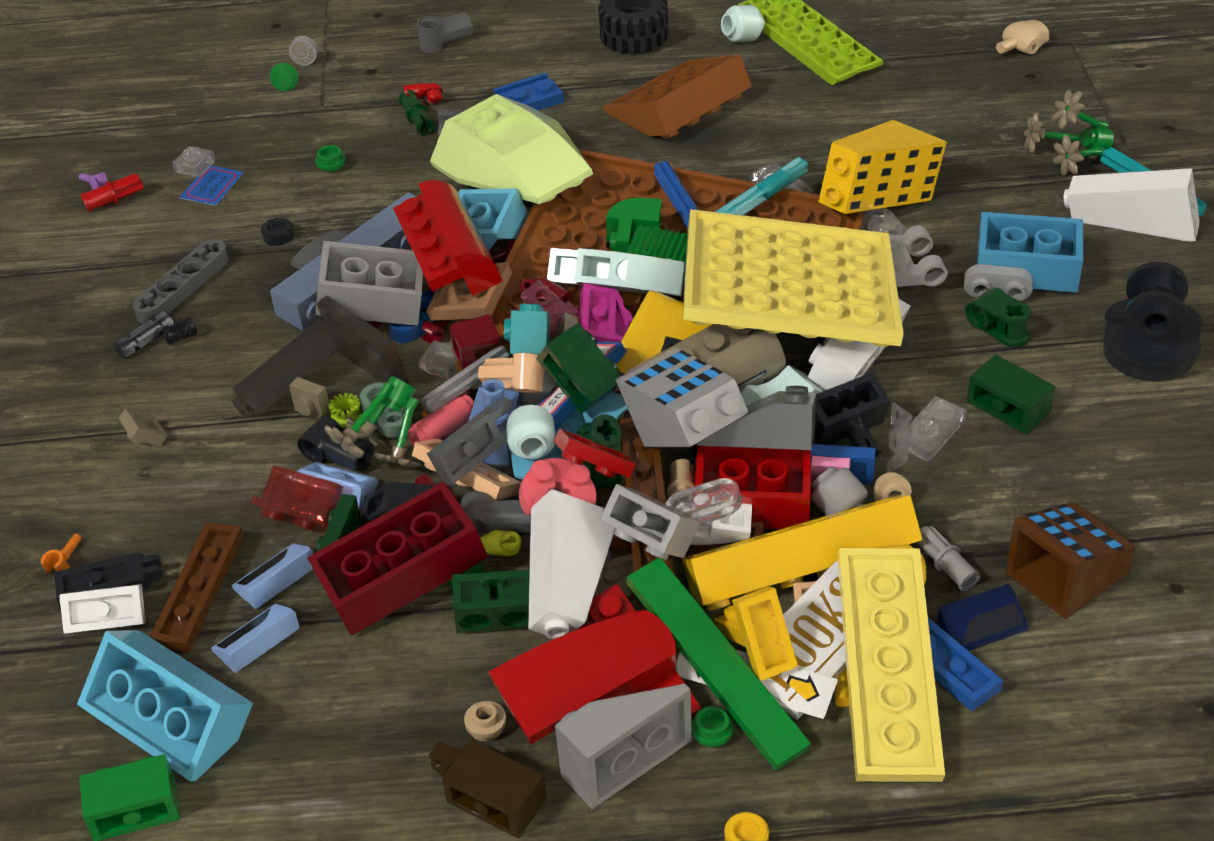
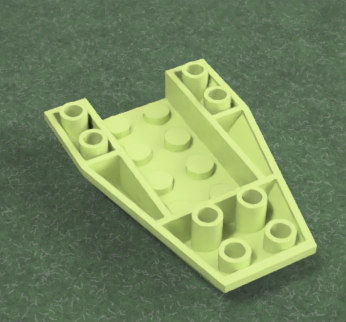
M498 94L446 120L430 159L431 165L457 183L480 189L517 188L522 200L537 204L553 200L558 193L567 188L580 185L585 178L593 175L592 169L558 121L528 105Z

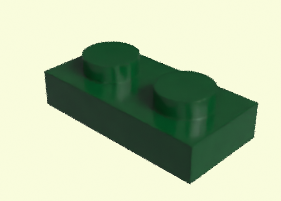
M341 494L336 508H332L329 513L328 528L325 535L319 537L316 552L359 528L361 517L356 495Z

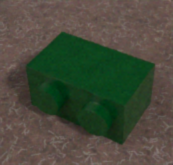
M579 323L546 344L536 358L581 415L611 394L618 386L616 379L621 377L617 365L612 360L606 358L598 348L593 335L585 331Z
M995 354L970 375L967 403L1027 435L1051 413L1056 386Z

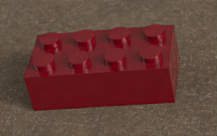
M444 481L307 557L351 636L452 579V575L461 574L489 558L477 529Z

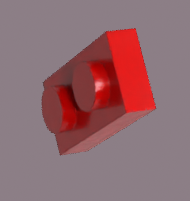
M559 428L553 441L563 451L561 456L566 460L578 465H582L585 460L595 464V470L612 478H615L617 473L630 478L636 466L625 453Z

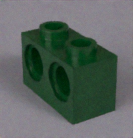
M530 569L452 575L456 633L528 628Z

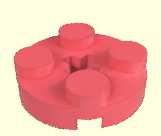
M549 458L537 460L532 464L519 488L520 505L526 515L529 513L531 515V508L551 489H559L567 495L594 505L596 504V489L593 481L590 479L588 468L583 464L578 465L565 459Z

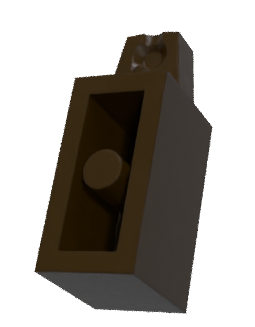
M471 740L465 748L460 750L438 742L429 753L432 769L442 774L447 803L518 839L547 800L544 775L530 764H520L506 757L493 746L485 747Z

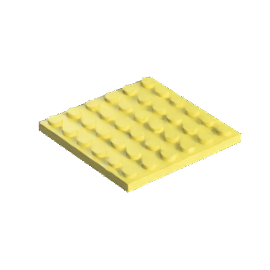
M690 209L683 320L691 321L698 325L711 323L727 325L733 329H761L771 334L786 332L799 334L806 338H816L818 336L835 338L846 343L853 341L868 342L879 347H887L889 345L901 346L904 333L889 233Z

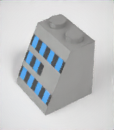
M673 348L616 379L644 447H690L749 413L733 377L679 348Z

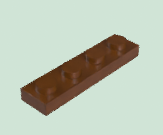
M205 522L149 636L150 638L171 651L190 653L244 538L241 526Z

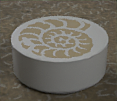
M307 36L294 38L289 47L290 58L302 66L312 64L318 54L316 42Z

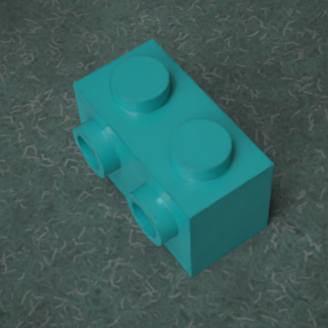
M520 304V311L511 310V319H505L504 339L510 341V354L530 353L539 355L545 345L551 342V314L543 311L541 305Z

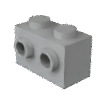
M619 484L615 485L600 518L601 521L616 528L614 532L616 536L631 543H636V540L647 544V552L664 560H667L669 555L684 558L700 524L699 521L638 490Z

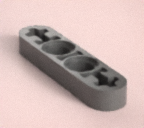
M218 239L204 241L139 295L132 305L137 321L141 324L149 319L154 321L153 317L162 311H166L169 314L224 267L229 261L225 243ZM193 270H199L198 272L192 274H186L187 272ZM178 288L177 290L172 292H165L169 289Z

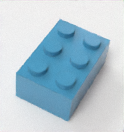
M981 212L976 265L985 264L1023 268L1030 272L1033 277V289L1078 292L1083 265V219Z

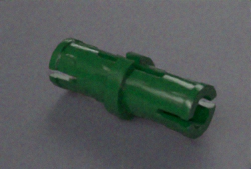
M407 90L410 97L403 91L399 95V103L405 109L407 120L415 125L420 135L426 136L423 128H426L428 133L431 134L435 129V123L428 115L427 106L419 101L413 90Z

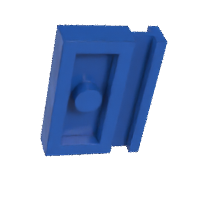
M546 72L493 89L494 95L504 96L538 111L564 103L563 92L552 79H548Z

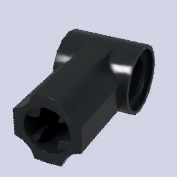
M325 415L321 416L297 440L300 452L310 461L321 462L325 458L355 472H363L370 465V460L374 453L372 443L359 438L353 444L364 451L362 458H356L349 451H344L341 444L333 442L325 431L326 425L332 429L333 427L337 428L341 433H343V428L336 420Z

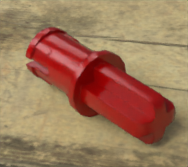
M134 173L111 183L107 180L105 181L106 185L81 193L80 195L87 211L90 212L111 202L117 204V200L143 190V183L139 175Z

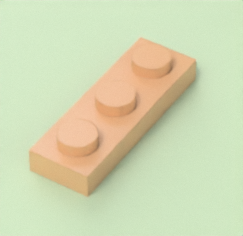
M431 439L415 442L412 456L425 462L424 466L426 468L436 471L427 453L440 444L442 440ZM481 462L459 479L456 484L472 487L477 491L489 494L493 500H501L517 496L521 482Z

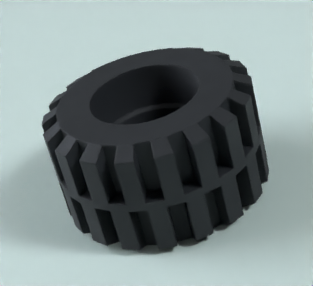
M600 0L598 5L600 40H602L604 46H608V49L628 54L646 53V51H653L658 46H662L668 39L669 16L667 0Z

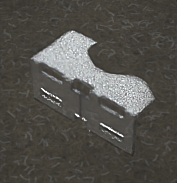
M892 403L891 423L895 428L890 430L889 449L895 452V454L886 463V473L894 471L909 459L908 447H910V442L908 441V436L911 435L910 425L913 416L895 403ZM896 411L899 412L898 420L896 419Z

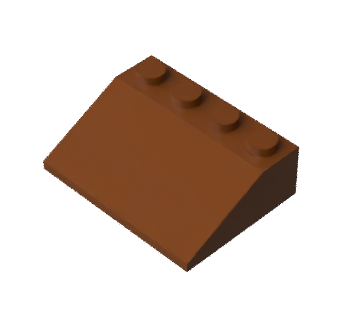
M740 54L692 59L682 62L604 105L603 109L604 112L649 137L661 136L662 139H667L679 133L678 129L682 126L687 127L698 123L700 116L703 114L707 115L719 111L722 108L721 104L724 102L728 103L740 99L742 92L752 86Z

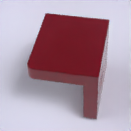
M489 314L450 325L452 351L462 370L476 361V349L500 342V335Z

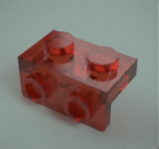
M273 465L262 499L252 497L250 504L262 508L260 515L282 522L285 515L294 518L292 525L314 531L316 525L328 528L329 513L332 508H336L343 486Z

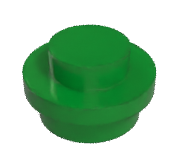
M278 63L270 71V82L280 91H289L298 83V72L289 63Z
M326 145L317 151L315 162L319 169L326 172H334L345 164L346 158L338 146Z
M718 706L704 707L698 711L692 720V736L698 743L704 746H721L727 743L733 735V721L727 712Z

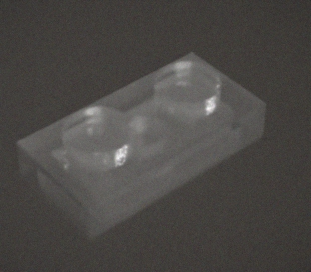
M935 396L899 435L897 448L930 462L965 422L967 410Z

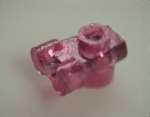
M540 280L536 281L521 295L526 304H539L543 307V311L551 314V338L564 313L578 317L580 314L570 301L564 303ZM537 299H545L547 301L539 302Z

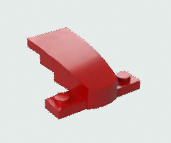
M618 584L593 597L587 615L593 624L537 646L489 671L493 684L530 745L554 732L555 725L566 714L579 710L589 702L685 684L677 673L675 640L670 629L659 617L649 611L642 610L636 612ZM691 693L692 722L695 715L702 708Z

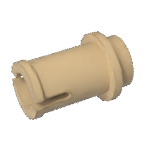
M686 459L675 460L670 465L671 483L667 487V495L677 505H688L694 499L693 464L689 465L690 461Z

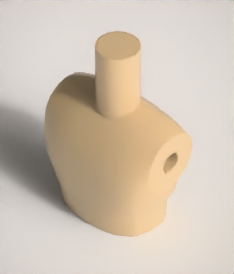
M1037 20L1015 22L1005 28L1002 35L1004 41L997 43L996 49L1001 54L1012 49L1030 55L1034 54L1042 44L1048 42L1049 30L1043 23Z

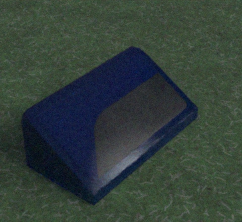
M1005 584L940 607L938 611L937 625L968 651L1027 631L1029 627L1010 584Z

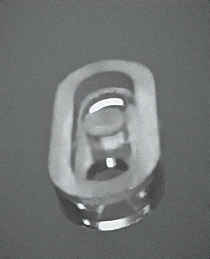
M886 208L866 211L861 227L862 230L889 233V235H904L907 231L897 217Z
M722 478L677 492L665 504L699 521V525L734 514L741 507L743 497L735 481Z

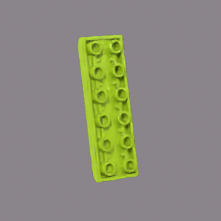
M747 0L738 4L757 7L764 18L762 32L830 85L845 81L859 72L870 71L883 65L881 58L802 0Z

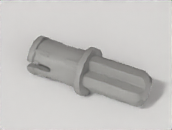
M924 526L920 529L922 540L918 541L917 544L934 560V567L939 571L943 570L961 591L964 592L972 589L980 580V573L960 555V548L957 545H951L932 526Z

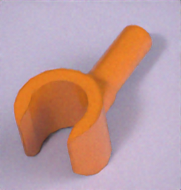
M74 534L60 551L50 550L42 556L41 565L46 573H50L53 567L56 572L70 569L67 560L82 540L80 535Z

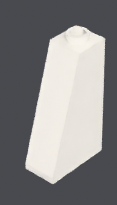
M1192 168L1073 176L1069 189L1064 191L1065 208H1070L1071 218L1083 219V223L1188 242L1196 241L1200 220Z
M551 489L531 508L529 630L544 634L550 639H555L577 630L585 623L615 531L614 527L600 520L605 508Z

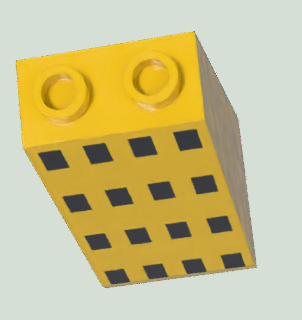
M895 120L836 140L831 144L818 202L848 214L932 200L947 141Z

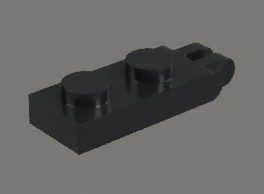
M137 552L54 572L57 602L61 610L59 595L64 593L142 584V590H145L148 587V583L162 579L161 558L156 554L144 556L142 553Z

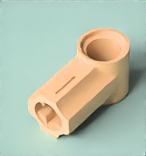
M514 353L513 358L486 359L485 363L479 366L478 378L482 384L489 379H498L503 382L505 389L521 393L539 394L543 390L544 368L536 359L537 354Z

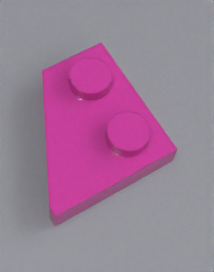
M583 283L580 294L579 324L585 331L593 335L596 342H621L633 317L624 307L623 299L617 289Z

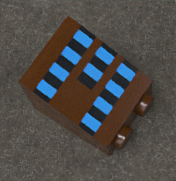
M1077 503L1063 504L1025 514L1014 520L1006 574L1064 619H1067L1130 572L1135 545Z

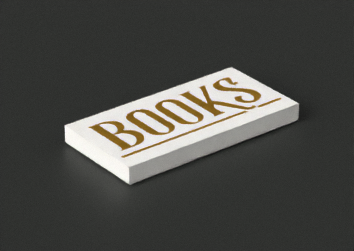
M836 561L783 615L798 668L837 678L846 669L838 561ZM746 652L741 658L752 670L749 656ZM779 675L761 681L772 696L790 708L782 707L785 712L796 720L804 714L799 711L806 705L807 701Z

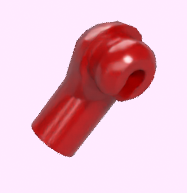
M437 83L403 85L408 97L410 96L407 90H413L417 98L427 97L428 102L432 104L439 103L443 98L441 94L443 89Z

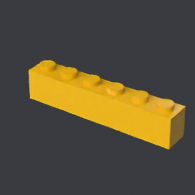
M896 495L681 559L692 597L699 605H707L708 610H714L730 605L729 598L734 596L747 595L780 583L781 588L792 587L793 583L804 582L802 576L816 572L817 577H821L838 561L839 548L910 546L911 543L921 541L922 536L911 496Z

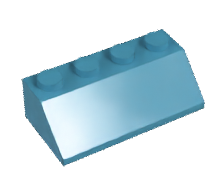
M132 630L105 631L77 705L153 757L166 754L171 769L191 782L197 781L239 740L253 702L141 631Z

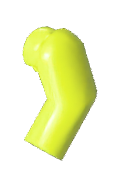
M493 530L480 537L487 555L510 557L519 552L522 544L520 535L514 531Z

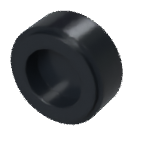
M285 218L270 219L261 227L263 241L271 246L287 244L294 237L292 223Z

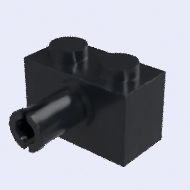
M873 372L816 394L814 439L817 444L829 445L848 438L853 447L875 448V458L881 454L882 449L876 443L869 428L884 423L890 400Z

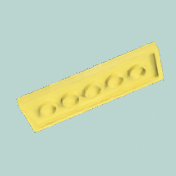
M839 548L837 557L856 781L943 782L945 768L920 549Z

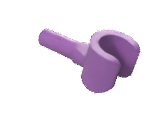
M105 172L94 176L84 173L79 175L80 180L90 183L92 190L106 185L105 181L108 180Z

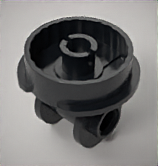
M1149 262L1140 265L1128 276L1126 282L1128 299L1121 300L1106 310L1105 319L1107 323L1103 337V352L1111 366L1130 377L1151 381L1172 379L1186 373L1195 364L1202 346L1199 343L1202 319L1195 310L1183 302L1188 294V280L1181 269L1166 262Z

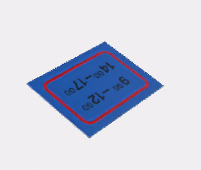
M207 165L179 198L217 205L244 172Z

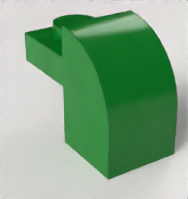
M629 198L612 206L606 216V242H610V251L626 253L636 227L639 224L643 227L647 225L648 227L661 228L662 199Z

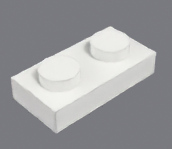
M142 584L59 595L64 634L146 623Z

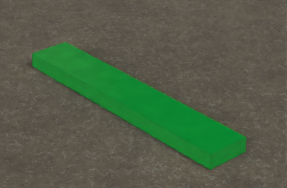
M660 557L627 576L626 583L646 609L659 617L670 629L676 647L775 772L809 750L811 745L809 740Z

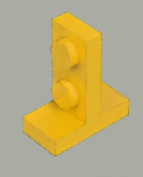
M768 586L732 600V606L724 609V615L713 619L714 624L725 638L746 647L752 670L760 681L798 667L775 588Z

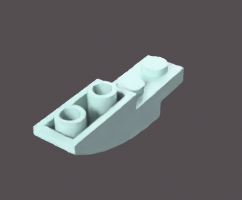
M551 248L547 279L556 284L583 286V283L617 289V291L646 294L650 290H654L664 295L682 297L686 263L613 251L578 248V250Z

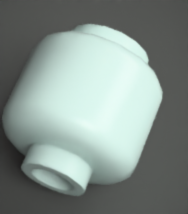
M753 5L732 6L721 19L722 32L734 43L755 41L764 28V18L758 8Z
M529 404L520 406L510 414L506 425L507 442L510 450L516 456L527 460L540 459L548 455L554 448L555 443L553 441L556 437L554 420L548 410L539 405Z

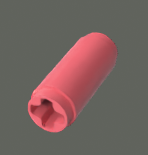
M466 394L458 396L442 408L414 423L407 435L413 447L415 442L443 440L466 424L474 404L472 398Z

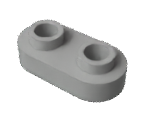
M978 264L970 267L965 272L964 289L970 296L977 298L992 287H997L1016 300L1023 301L1032 293L1033 277L1030 272L1023 268Z

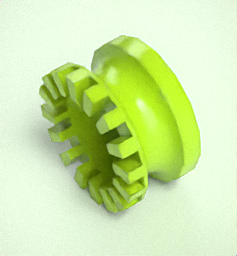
M344 393V396L338 394L339 397L334 396V400L331 399L329 403L331 418L336 420L341 427H346L347 417L357 421L362 415L360 400L356 395L353 396L352 393L350 395Z

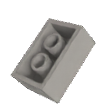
M324 241L317 285L316 315L418 326L423 272L413 250Z

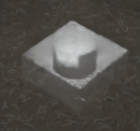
M188 146L172 162L175 173L200 178L216 162L213 151Z

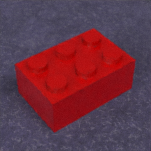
M698 445L694 507L712 509L714 499L752 504L751 521L764 522V529H783L807 522L810 517L811 450Z

